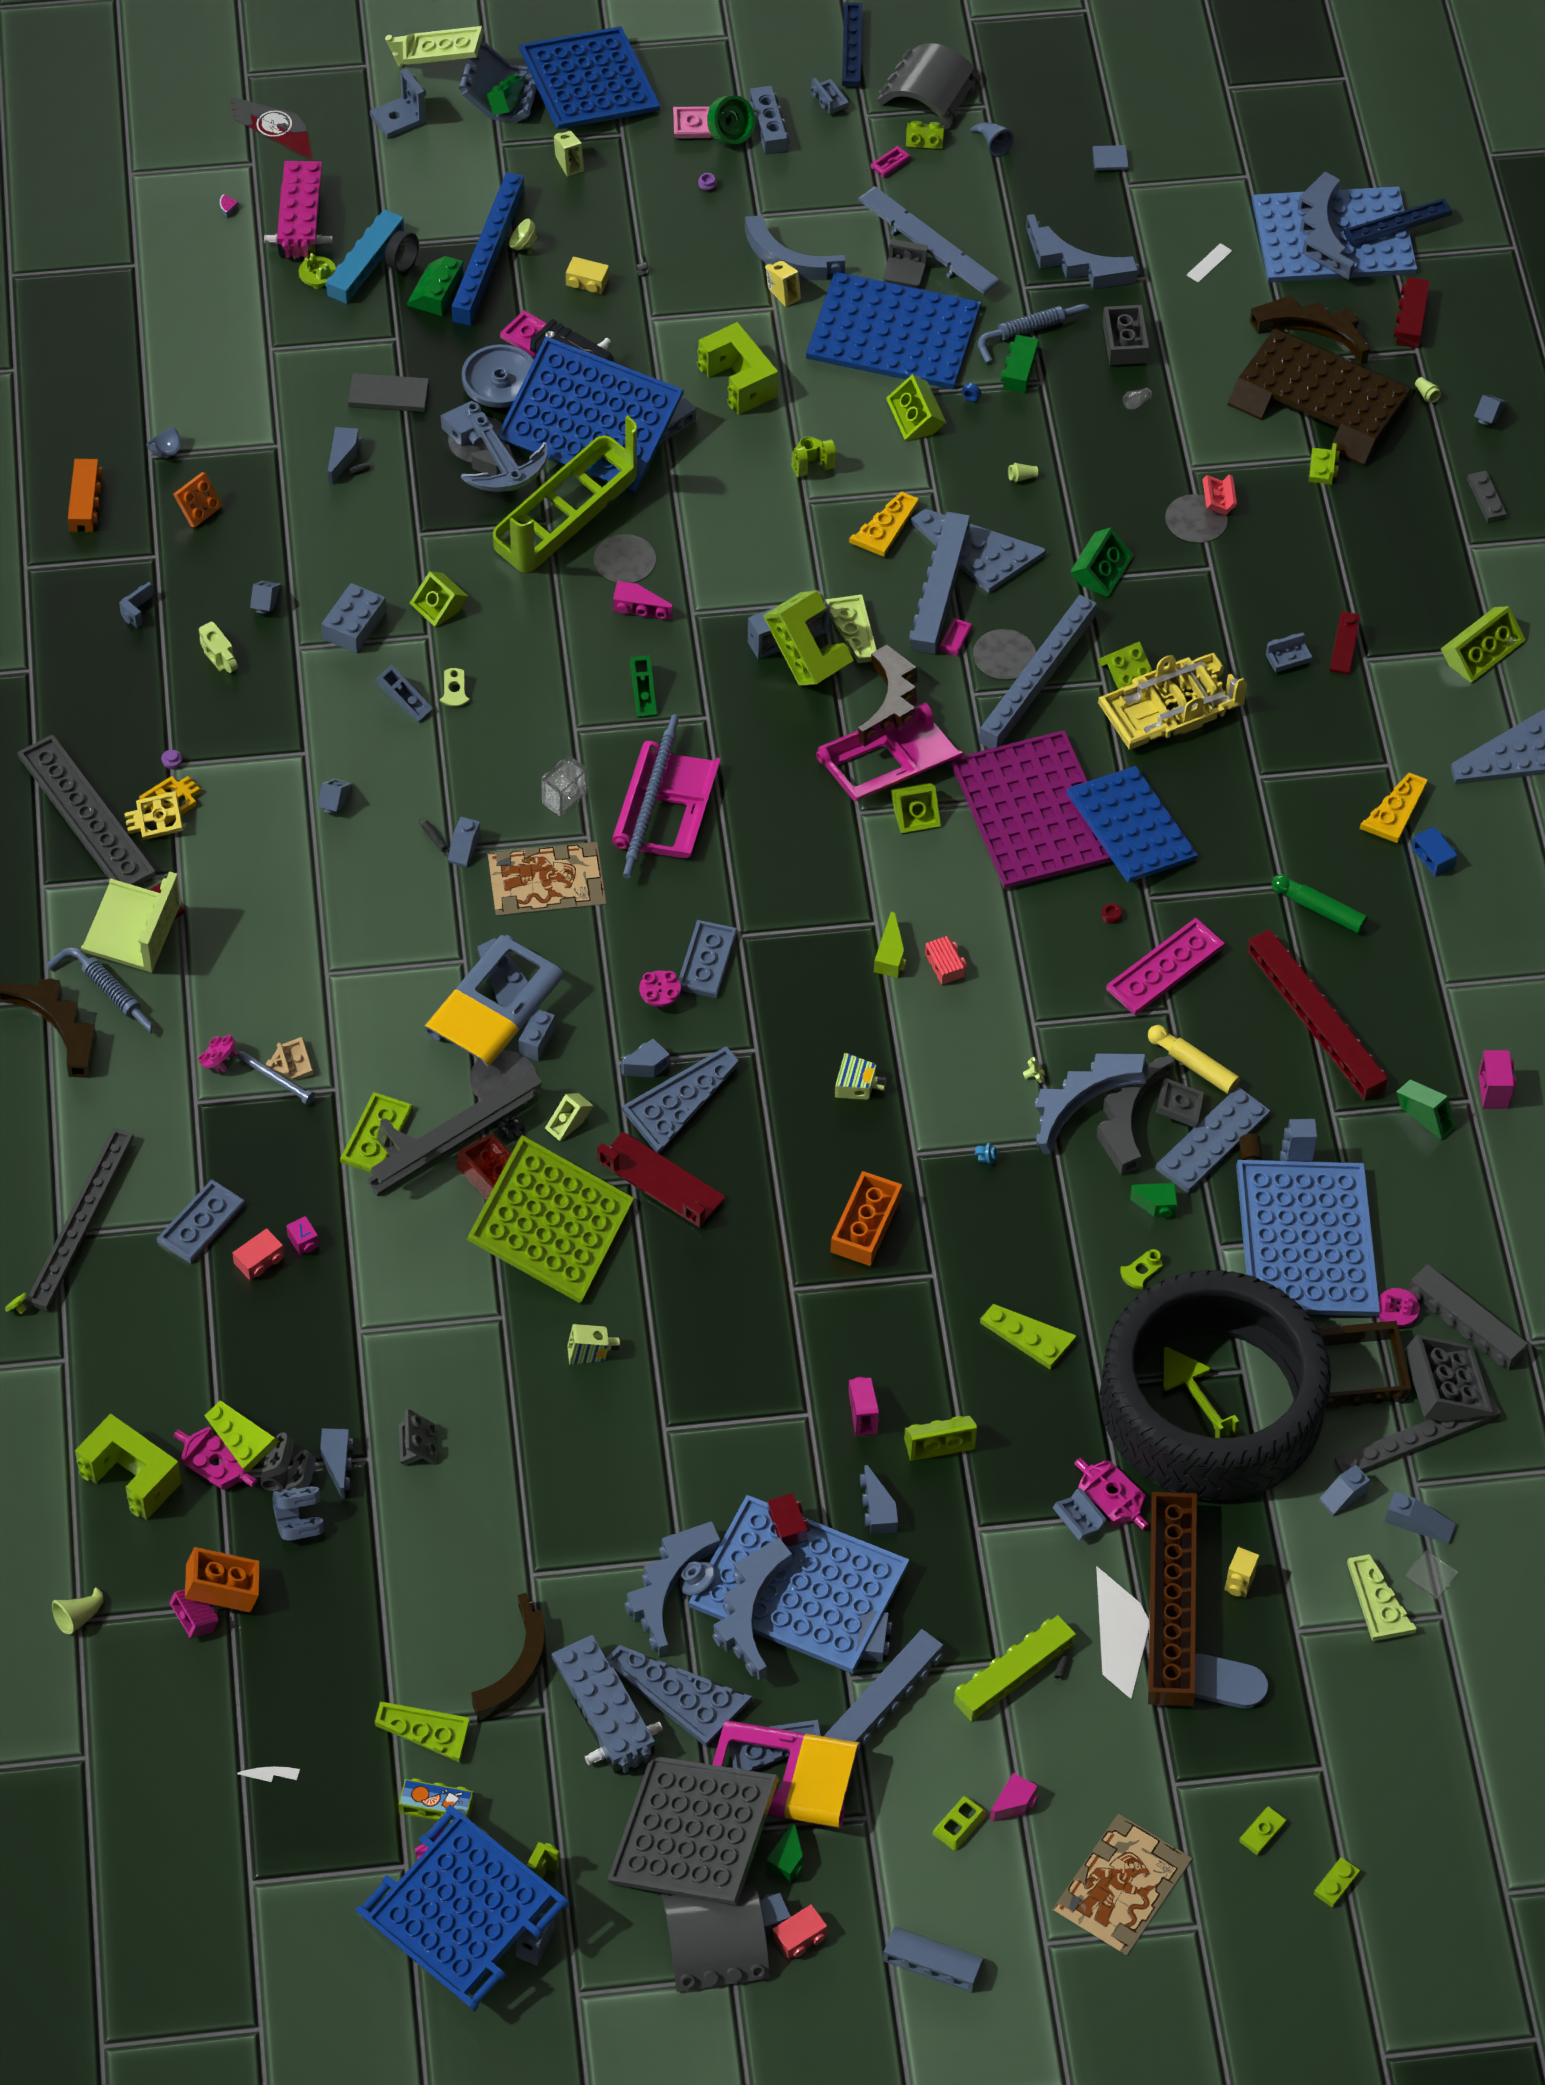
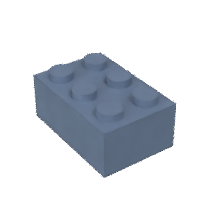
M350 583L321 623L322 639L358 653L386 614L385 597Z

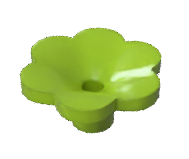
M26 1292L5 1307V1311L8 1312L15 1308L19 1314L26 1311L27 1308L23 1305V1301L27 1297Z

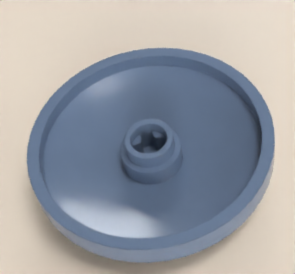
M491 345L481 348L471 354L463 365L462 384L464 390L473 400L482 405L496 408L510 407L534 359L524 350L511 345Z

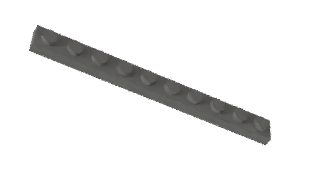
M113 1127L26 1300L27 1305L45 1311L48 1310L134 1139L133 1133Z

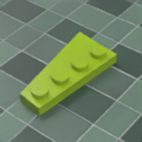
M995 1304L980 1318L982 1325L1050 1370L1076 1341V1335Z
M219 1401L204 1415L246 1472H249L280 1442L222 1401Z
M380 1701L375 1726L460 1763L470 1718Z

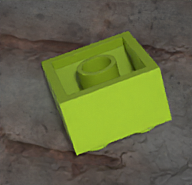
M429 571L410 604L433 626L438 627L457 614L469 596L444 573Z
M928 783L891 790L894 812L901 833L941 826L934 785Z

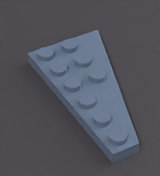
M726 1046L623 1105L622 1111L654 1151L659 1154L738 1066L739 1060Z
M621 1645L606 1658L610 1667L614 1668L619 1677L705 1747L722 1731L726 1720L732 1721L752 1701V1696L742 1695L734 1692L729 1687L713 1684L711 1680L680 1668H672L667 1666L665 1662L660 1660L658 1662L645 1657L642 1653Z

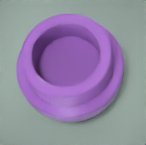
M704 173L700 176L698 185L703 190H712L716 187L717 180L713 174Z
M167 750L162 754L161 760L165 767L175 769L180 765L182 756L177 750Z

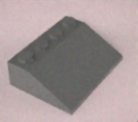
M1417 1334L1404 1350L1424 1418L1450 1421L1492 1415L1493 1410L1473 1346Z

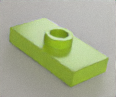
M1268 1806L1240 1837L1239 1842L1258 1855L1285 1825L1286 1819Z

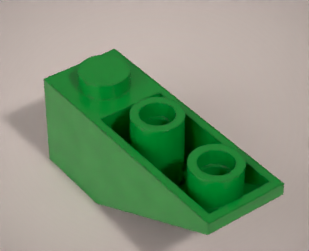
M510 75L506 80L501 81L500 85L492 87L493 90L487 93L493 115L507 113L517 107L526 78L525 75Z

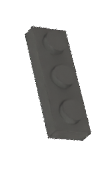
M1487 471L1468 474L1467 481L1487 523L1506 519V512Z

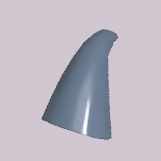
M979 123L970 130L971 132L983 134L987 141L988 150L993 156L1006 154L1014 142V134L1010 129L994 123Z

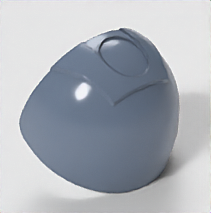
M170 427L151 439L146 446L156 456L170 458L181 447L180 435L175 427Z

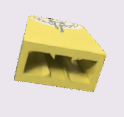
M784 261L765 266L764 273L767 275L768 288L785 307L801 300L799 273L795 268Z

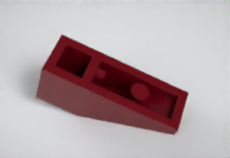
M1341 611L1330 672L1349 675L1361 614Z

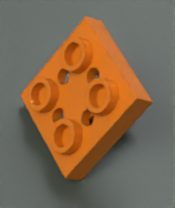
M203 472L173 494L191 527H196L223 506L207 474Z

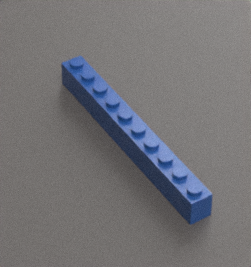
M505 173L452 304V322L471 326L524 194L523 175Z

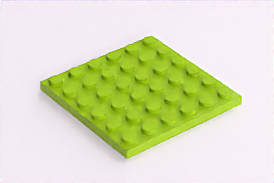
M522 1135L466 1240L580 1303L634 1198Z

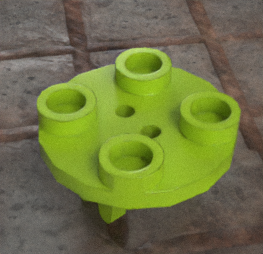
M311 253L310 258L306 257L299 267V278L305 284L313 286L314 289H322L326 285L328 277L334 274L336 270L335 264L326 257L315 256Z

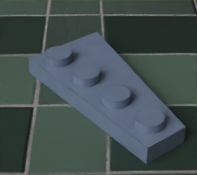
M496 938L477 946L480 959L493 945ZM508 954L503 957L488 975L496 1002L502 1007H508L528 983Z
M818 1720L770 1726L771 1728L821 1736ZM731 1741L728 1744L732 1768L754 1771L785 1759L790 1755V1751L737 1741Z

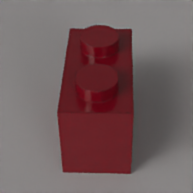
M793 1493L767 1500L768 1513L777 1537L782 1540L785 1546L789 1547L808 1541L807 1532L810 1531L808 1520L802 1518L801 1513H803L800 1500H795Z

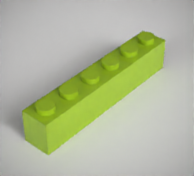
M1058 1615L1052 1620L1050 1618L1047 1619L1036 1632L1031 1631L1020 1644L1012 1645L1003 1657L995 1658L984 1671L979 1670L974 1674L971 1681L967 1684L962 1683L955 1690L954 1704L972 1722L1061 1655L1062 1651L1065 1652L1073 1646L1076 1633Z

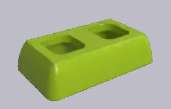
M963 1796L935 1827L932 1834L956 1851L987 1817L986 1811L968 1797ZM964 1804H968L976 1810V1813L970 1819L959 1813L960 1808ZM950 1820L955 1821L962 1827L956 1835H952L944 1828Z

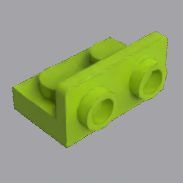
M1337 443L1332 444V450L1312 448L1309 482L1332 485L1333 477H1337L1338 466L1335 465V462L1339 460L1340 452L1336 451Z
M538 1842L526 1866L543 1879L546 1869L557 1873L560 1852L549 1843L543 1844Z

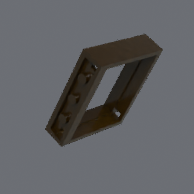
M1397 1321L1318 1328L1326 1346L1389 1340L1399 1386L1331 1392L1329 1393L1326 1407L1338 1408L1347 1405L1360 1406L1367 1403L1381 1404L1388 1401L1402 1402L1409 1400L1411 1384Z

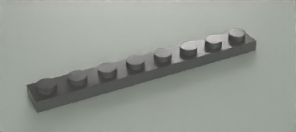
M1489 1395L1493 1410L1492 1415L1450 1421L1430 1419L1335 1457L1334 1462L1341 1474L1354 1465H1357L1362 1472H1365L1499 1418L1501 1412L1491 1395Z

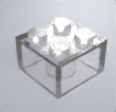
M570 755L564 760H560L555 768L545 773L541 779L542 804L558 816H562L588 792L587 768Z

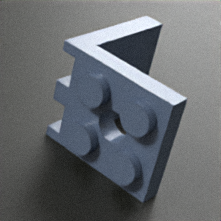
M407 68L400 71L402 97L370 110V117L387 139L426 123V91L422 85L418 84L415 75L411 74Z

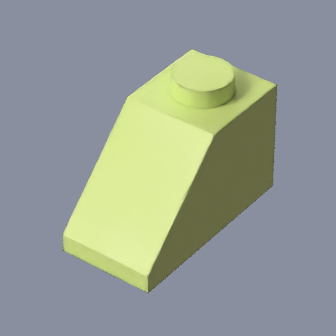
M579 1093L565 1094L545 1129L559 1141H562L585 1121L593 1105Z

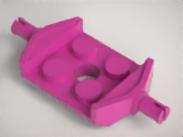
M210 1427L189 1436L180 1429L174 1433V1438L184 1443L181 1457L182 1464L220 1489H229L242 1481L251 1487H254V1484L256 1485L258 1479L249 1475L240 1466L222 1439L213 1434ZM215 1458L222 1460L221 1464L216 1466L210 1464V1462Z
M1081 1457L1075 1461L1074 1465L1084 1474L1078 1489L1081 1488L1089 1499L1111 1520L1112 1526L1132 1521L1142 1531L1148 1528L1149 1523L1140 1516L1146 1495L1111 1461H1103L1094 1466L1092 1464L1089 1466ZM1113 1486L1118 1489V1492L1111 1494L1106 1489Z

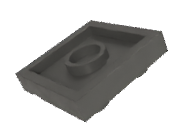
M1164 1078L1156 1113L1196 1127L1199 1121L1204 1092Z

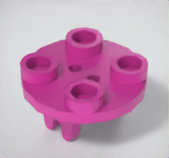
M658 970L647 972L643 975V979L640 982L639 992L646 1003L652 1006L664 1007L671 1005L678 999L681 992V984L673 971Z
M231 1035L222 1038L214 1037L209 1042L210 1047L198 1057V1061L206 1069L213 1067L218 1073L221 1071L225 1072L227 1067L222 1061L228 1056L231 1058L238 1055L237 1050L234 1048L236 1040Z
M1391 1288L1379 1296L1380 1322L1397 1321L1398 1327H1411L1413 1325V1322L1418 1317L1420 1307L1417 1298L1411 1292L1401 1288Z

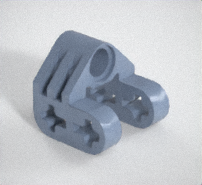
M318 1487L291 1488L289 1491L285 1489L282 1492H273L274 1514L279 1534L283 1540H296L320 1535L324 1532L322 1518L313 1517L302 1520L299 1518L298 1507L313 1505L320 1501Z

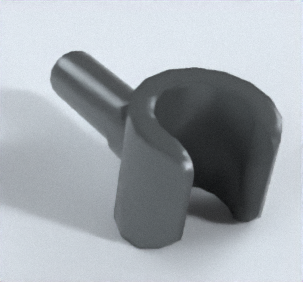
M641 253L638 254L640 264L636 265V271L639 276L648 273L647 262H644Z

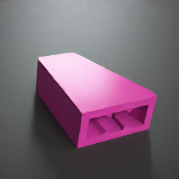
M864 1377L849 1380V1397L855 1437L876 1435L879 1411L871 1378Z

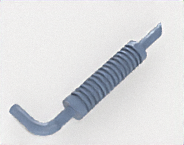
M1085 304L1064 310L1061 306H1057L998 324V330L986 332L979 338L978 348L985 363L991 364L993 360L986 347L987 341L997 337L1004 341L1016 337V335H1023L1065 322V317L1087 311L1091 308Z
M70 947L62 950L46 963V966L52 970L65 958L76 957L83 964L82 971L127 1017L134 1016L152 1034V1022L140 1011L141 1004L95 957L88 958L80 949Z

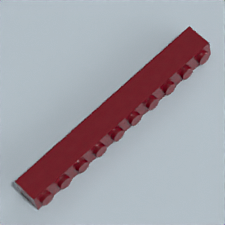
M1268 929L1250 938L1247 952L1365 1101L1385 1091L1388 1080L1385 1071L1377 1066L1374 1057L1366 1052L1362 1042L1356 1039L1350 1027L1343 1023L1339 1013L1328 1004L1325 995L1317 990L1314 981L1306 976L1302 966L1295 962L1291 952L1286 950L1281 944L1279 937Z

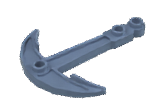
M471 402L466 406V417L470 419L471 425L478 436L483 439L501 474L490 477L488 472L462 474L461 479L473 487L493 492L516 490L534 480L546 464L548 455L547 443L543 442L542 446L530 456L529 462L522 466H517L493 431V426L487 416L481 412V407L476 402Z

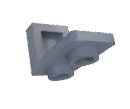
M150 582L140 586L135 592L124 597L119 602L121 615L124 620L136 628L142 625L141 611L137 607L154 595L153 586Z

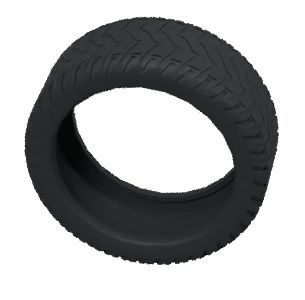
M1198 1270L1196 1272L1181 1273L1180 1275L1166 1278L1146 1289L1144 1293H1140L1122 1311L1121 1316L1117 1318L1113 1330L1110 1332L1101 1378L1100 1409L1102 1411L1104 1425L1107 1427L1108 1435L1111 1441L1114 1442L1113 1444L1118 1452L1123 1455V1458L1131 1467L1133 1466L1137 1472L1157 1486H1161L1172 1493H1197V1499L1207 1501H1226L1256 1495L1290 1477L1308 1458L1319 1438L1331 1383L1330 1358L1326 1344L1308 1313L1293 1298L1274 1285L1250 1275L1234 1271L1227 1272L1226 1270ZM1196 1333L1224 1334L1242 1339L1261 1349L1269 1356L1288 1380L1294 1401L1288 1411L1277 1421L1253 1434L1234 1438L1206 1437L1187 1432L1160 1415L1142 1393L1135 1371L1144 1358L1158 1346L1177 1337Z

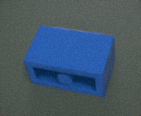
M1434 826L1414 836L1411 848L1435 877L1455 867L1458 856L1455 848L1447 843L1444 835L1438 832Z

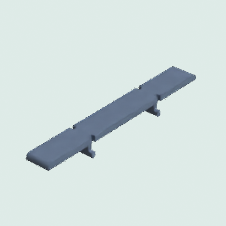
M874 186L858 198V201L890 225L894 223L893 230L891 231L892 236L900 231L914 243L928 245L927 253L946 267L950 266V271L947 273L948 278L957 274L983 295L1000 283L996 276L965 254L963 256V252L912 213L909 212L907 214V210L877 187Z

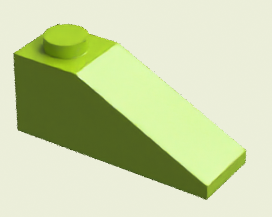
M891 912L874 960V972L898 978L900 970L904 971L907 959H904V948L895 912Z

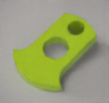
M1151 1249L1150 1252L1144 1253L1131 1265L1121 1266L1120 1273L1126 1284L1136 1289H1143V1283L1163 1267L1160 1260V1252ZM1138 1266H1145L1148 1271L1145 1274H1141L1136 1271V1268Z

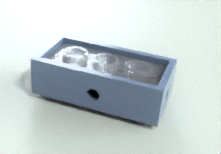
M826 600L824 602L826 609L805 621L813 638L829 632L830 606ZM772 607L759 614H754L748 618V644L758 659L781 651L763 617L764 614L776 607Z

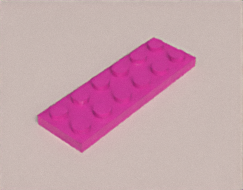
M1194 918L1107 984L1106 990L1131 1013L1136 1015L1222 950L1225 943L1197 918Z

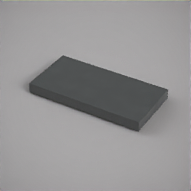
M352 373L348 407L425 412L429 378Z

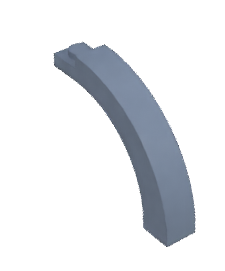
M763 215L745 217L747 240L753 251L766 264L773 265L779 261H784L798 271L799 278L807 280H827L828 274H834V272L845 273V255L810 256L797 253L784 247L773 238L765 225Z

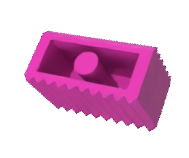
M185 1589L174 1592L169 1603L189 1637L192 1639L193 1637H200L208 1633L211 1634L218 1623V1615L215 1610H212L210 1604L185 1599Z

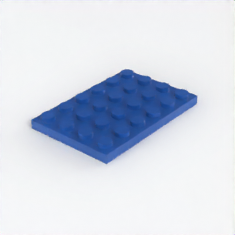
M1136 766L1067 789L1066 794L1127 883L1196 860L1197 853Z

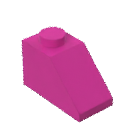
M1013 1773L991 1809L990 1820L998 1821L1026 1814L1028 1808H1033L1039 1798L1036 1795L1037 1785Z

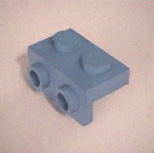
M816 78L812 79L811 93L813 97L818 99L821 107L829 115L849 107L848 100L831 79L821 83Z
M1303 632L1292 634L1282 639H1275L1267 644L1266 657L1275 673L1312 662V655L1304 643L1305 634Z
M1081 1488L1076 1489L1072 1497L1058 1501L1053 1506L1055 1512L1079 1541L1097 1535L1106 1522V1518Z

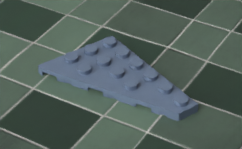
M924 509L911 518V524L935 545L937 535H941V520L945 519L946 515ZM970 524L960 568L985 591L990 593L1045 556L1046 550L1042 547Z
M1545 709L1451 763L1450 769L1454 783L1461 784L1545 774Z

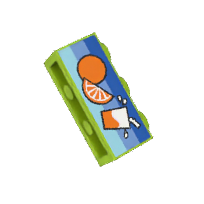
M405 1779L399 1801V1811L403 1815L438 1821L446 1813L445 1809L452 1805L466 1818L470 1819L474 1802L473 1791L465 1787H447L442 1783H425L420 1779Z

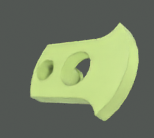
M450 668L444 671V695L439 699L444 705L460 707L470 701L464 692V670ZM459 684L460 689L457 692H452L449 690V685Z

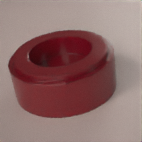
M1114 903L1106 904L1102 908L1101 917L1108 924H1116L1122 918V909Z

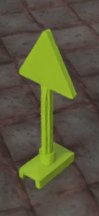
M1165 1347L1163 1390L1167 1391L1185 1384L1214 1425L1215 1438L1239 1437L1238 1418L1233 1415L1222 1420L1193 1380L1209 1373L1210 1367Z

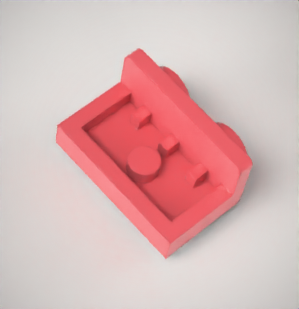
M1206 475L1202 479L1206 508L1226 516L1237 504L1233 476L1228 475L1222 481Z

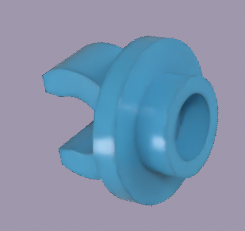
M987 1143L986 1147L977 1146L975 1155H978L979 1162L987 1161L988 1164H993L994 1160L997 1159V1148L993 1147L992 1143Z

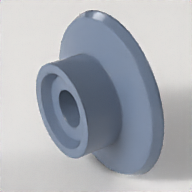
M691 1562L687 1564L681 1572V1591L686 1595H695L704 1591L715 1577L714 1566L707 1562Z

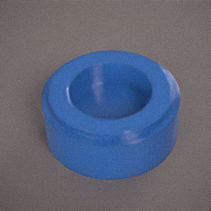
M973 383L965 384L961 391L963 397L971 402L978 401L982 394L980 388Z

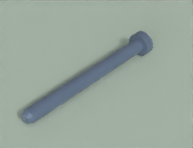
M238 1052L237 1056L240 1060L302 1098V1103L309 1105L314 1100L315 1093L313 1091H305L245 1052Z

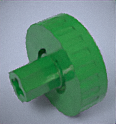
M741 96L720 97L711 104L708 110V129L719 143L725 145L743 143L754 131V110L751 104Z

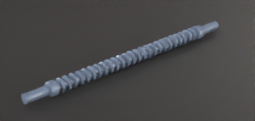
M677 715L671 716L668 729L664 731L662 743L660 744L661 747L659 748L651 779L649 780L650 783L642 803L643 806H641L640 815L635 826L636 829H634L633 838L626 855L627 863L623 872V877L627 879L631 877L634 864L638 862L643 840L645 839L644 836L646 835L650 817L652 816L651 813L659 793L658 790L660 789L668 758L670 757L669 754L676 738L675 730L679 720Z

